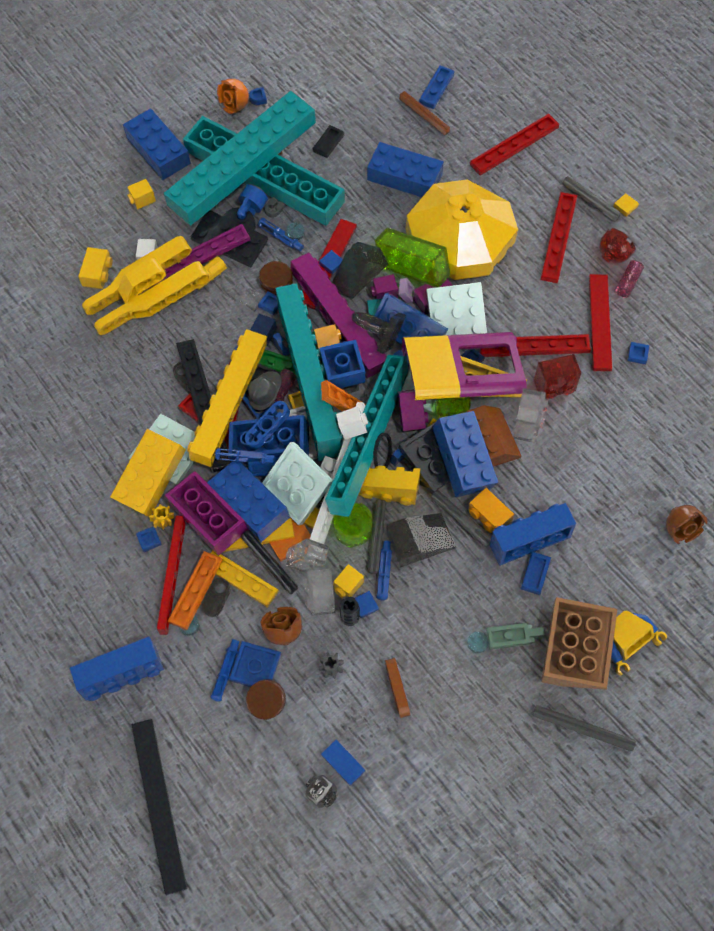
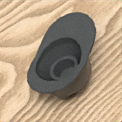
M277 372L263 373L250 383L248 388L249 402L254 409L265 410L274 403L282 384V378Z

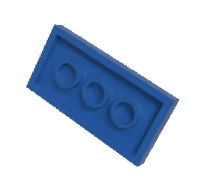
M385 293L370 323L372 327L402 344L403 337L446 335L448 328L390 293Z

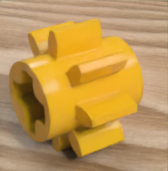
M159 504V507L156 509L152 508L153 515H150L149 518L151 522L154 521V528L158 526L164 530L168 525L172 526L171 519L174 518V513L170 512V506L164 507Z

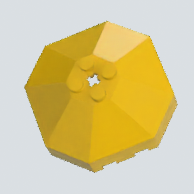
M468 179L433 184L407 214L405 228L412 256L418 260L423 258L428 261L429 266L439 272L441 269L448 272L449 277L454 280L490 275L494 266L497 263L499 264L506 255L509 247L514 245L518 232L510 202ZM462 207L468 209L466 213H464V211L461 210Z

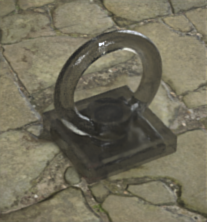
M354 312L351 315V319L355 324L382 337L377 349L382 354L393 348L406 318V315L401 312L392 316L389 322L363 312Z

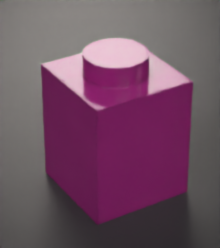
M394 274L373 278V286H370L372 297L383 299L385 293H390L398 298V287Z

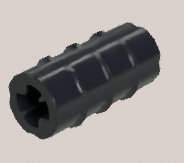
M346 597L340 603V617L346 626H354L358 623L360 617V606L355 598Z

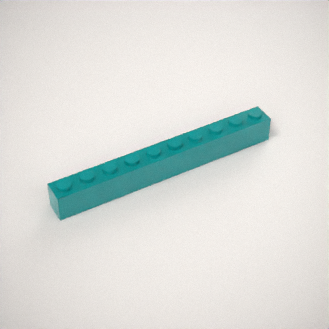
M388 355L363 411L368 420V424H366L367 433L352 437L325 498L330 514L350 516L372 463L375 442L378 436L385 432L398 400L397 392L402 391L409 368L406 356Z

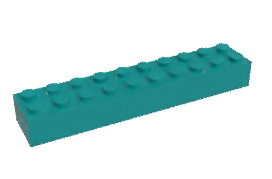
M289 91L165 191L164 197L167 206L191 226L316 123L315 109L295 93Z
M202 116L183 138L184 147L188 150L189 154L204 161L237 133ZM278 154L244 182L261 188L268 196L276 198L278 201L325 226L328 225L345 202V190Z
M297 283L277 287L278 311L318 460H324L325 456L336 458L339 456L343 444V435L338 427L337 412L334 411V406L322 400L321 382L325 381L324 365L320 363V351L316 349L315 334H312V323L307 317L308 309L307 305H304L303 291L298 289Z

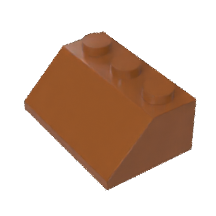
M483 405L467 411L475 412L493 467L521 458L520 451L500 408Z

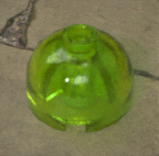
M470 397L437 399L435 402L437 418L467 412L470 410L471 399Z

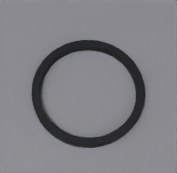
M381 433L375 442L373 460L375 467H377L378 446L382 437L385 436L388 441V457L384 466L387 468L392 456V441L388 433Z

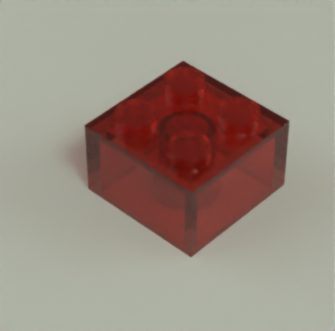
M571 354L538 362L534 383L540 399H552L557 395H569L576 391L581 370L575 355Z

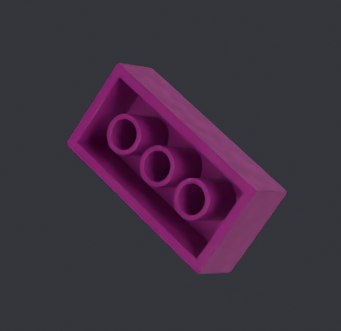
M196 471L165 495L169 505L179 516L184 517L185 522L218 556L248 530L245 521Z

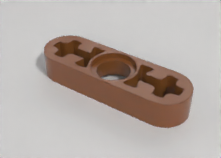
M396 659L385 660L399 717L410 716Z

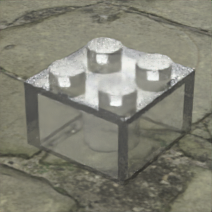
M523 388L513 434L514 439L535 443L537 436H541L548 400H545V392Z

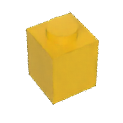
M147 179L127 187L129 191L127 195L128 200L136 206L137 210L156 202L154 192Z
M348 564L333 581L334 592L341 598L352 597L364 583V576Z

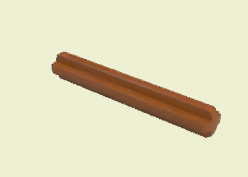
M406 91L399 95V99L443 135L450 132V126Z

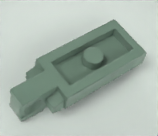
M527 623L486 628L489 650L530 645L535 643V639L544 638L545 635L543 627L532 628V624L527 625Z

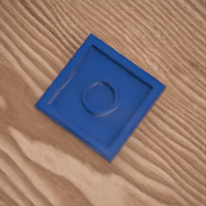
M242 641L229 681L251 687L256 682L264 679L273 680L281 652Z

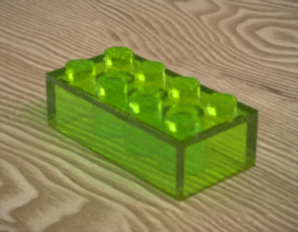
M388 227L375 239L380 268L436 288L440 287L450 276L447 247Z

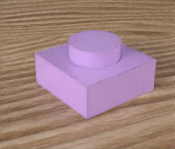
M407 278L400 279L398 294L406 303H412L414 286Z

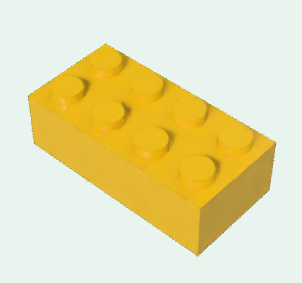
M146 429L110 497L149 517L152 515V508H156L186 449L180 444Z

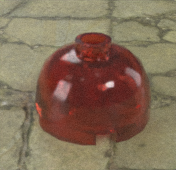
M612 228L610 231L608 229L601 237L599 243L602 258L606 262L622 263L628 260L635 253L636 247L633 242L629 243L626 240L628 238L626 234L615 228Z

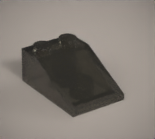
M361 242L351 246L345 253L332 284L336 285L340 295L353 299L389 265L381 248Z
M442 513L409 517L387 524V535L400 567L456 548Z

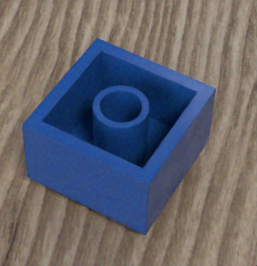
M356 340L319 348L326 380L339 388L365 383V369Z

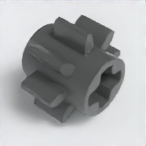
M327 652L325 658H320V662L323 665L319 666V671H325V678L330 675L336 679L338 672L343 673V669L339 666L343 665L344 661L338 660V653L333 656ZM332 662L334 668L330 669L328 663Z

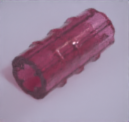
M631 260L615 289L619 296L624 298L630 296L644 269V265L641 262Z
M282 369L279 374L282 378V384L274 403L284 401L285 396L296 379L295 374L287 369Z

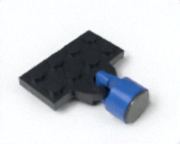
M249 184L245 186L238 197L239 202L242 204L240 207L228 210L223 216L209 210L202 217L190 238L192 241L202 244L243 224L251 240L222 255L251 268L268 241L267 236L255 231L256 222L253 217L255 213L261 212L268 201V197L261 188Z

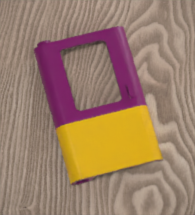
M512 332L403 337L402 353L403 356L408 358L415 400L525 394L527 383L516 346V336ZM506 347L510 352L515 373L467 376L464 373L459 349Z

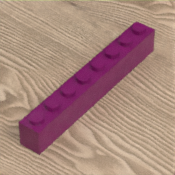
M308 252L292 260L290 269L293 276L328 325L335 324L336 329L340 330V342L357 341L365 369V377L368 379L381 372L387 358L386 354L378 348L376 340L367 333L366 326L359 322L355 311H351L346 299L338 293L336 285L330 282L327 273L320 268L317 259L313 258Z

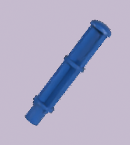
M265 218L259 220L258 226L270 233L262 226L268 228L273 232L270 233L292 249L295 248L302 251L304 245L299 243L298 239L291 240L285 236V231L272 224L276 227L274 229L265 223L267 221L272 224Z
M217 448L215 451V458L217 460L247 462L248 459H259L261 464L275 462L274 455H267L264 452ZM220 451H236V454L220 453ZM220 456H228V457H236V458H235V460H231V459H221Z
M387 540L383 541V548L380 553L376 595L378 600L388 599L392 550L391 541Z
M232 639L230 647L226 649L227 653L220 673L217 675L218 678L213 693L210 695V698L214 701H222L223 692L230 678L229 675L235 657L238 654L237 649L240 643L238 640Z

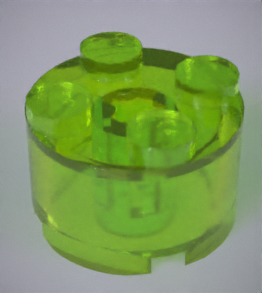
M355 503L349 517L334 515V534L338 541L349 548H353L369 540L373 530L372 513L367 506L362 503Z

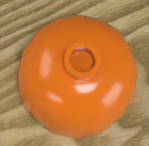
M238 79L222 80V83L217 87V96L219 103H223L226 107L223 108L224 111L234 114L244 109L248 103L249 93L243 82Z

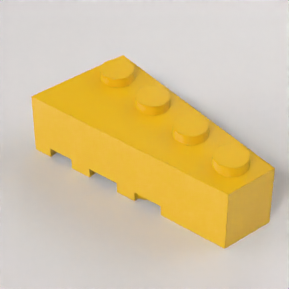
M379 465L374 469L369 468L358 495L367 499L378 498L386 502H400V504L405 506L415 505L421 469L414 468L413 472L405 471L404 467H397L396 470H389L386 466Z

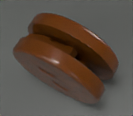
M272 261L265 264L260 270V285L265 293L269 291L276 295L277 287L293 284L292 271L284 262Z
M270 679L256 682L249 688L246 695V705L249 712L262 720L276 717L281 713L286 704V694L283 687Z

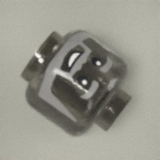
M325 775L313 776L306 783V797L318 808L330 807L338 797L337 786Z

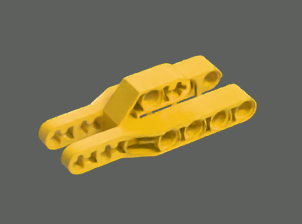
M183 236L173 238L123 268L110 286L82 303L85 313L93 315L121 299V297L124 300L125 304L95 322L94 327L98 334L105 335L131 319L150 317L208 282L210 276L198 261L163 280L166 276L165 269L176 263L179 264L192 251Z

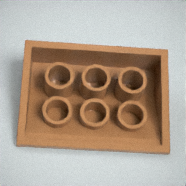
M556 597L552 609L541 682L563 687L606 690L617 609Z

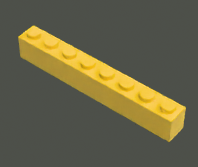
M247 329L244 335H240L237 343L238 348L237 350L234 349L231 354L232 361L230 365H226L223 380L220 379L217 384L216 395L213 394L211 396L210 407L204 411L202 416L203 422L201 426L198 425L196 428V437L188 445L187 452H189L191 461L212 467L215 460V451L221 447L229 430V422L233 421L267 347V336Z

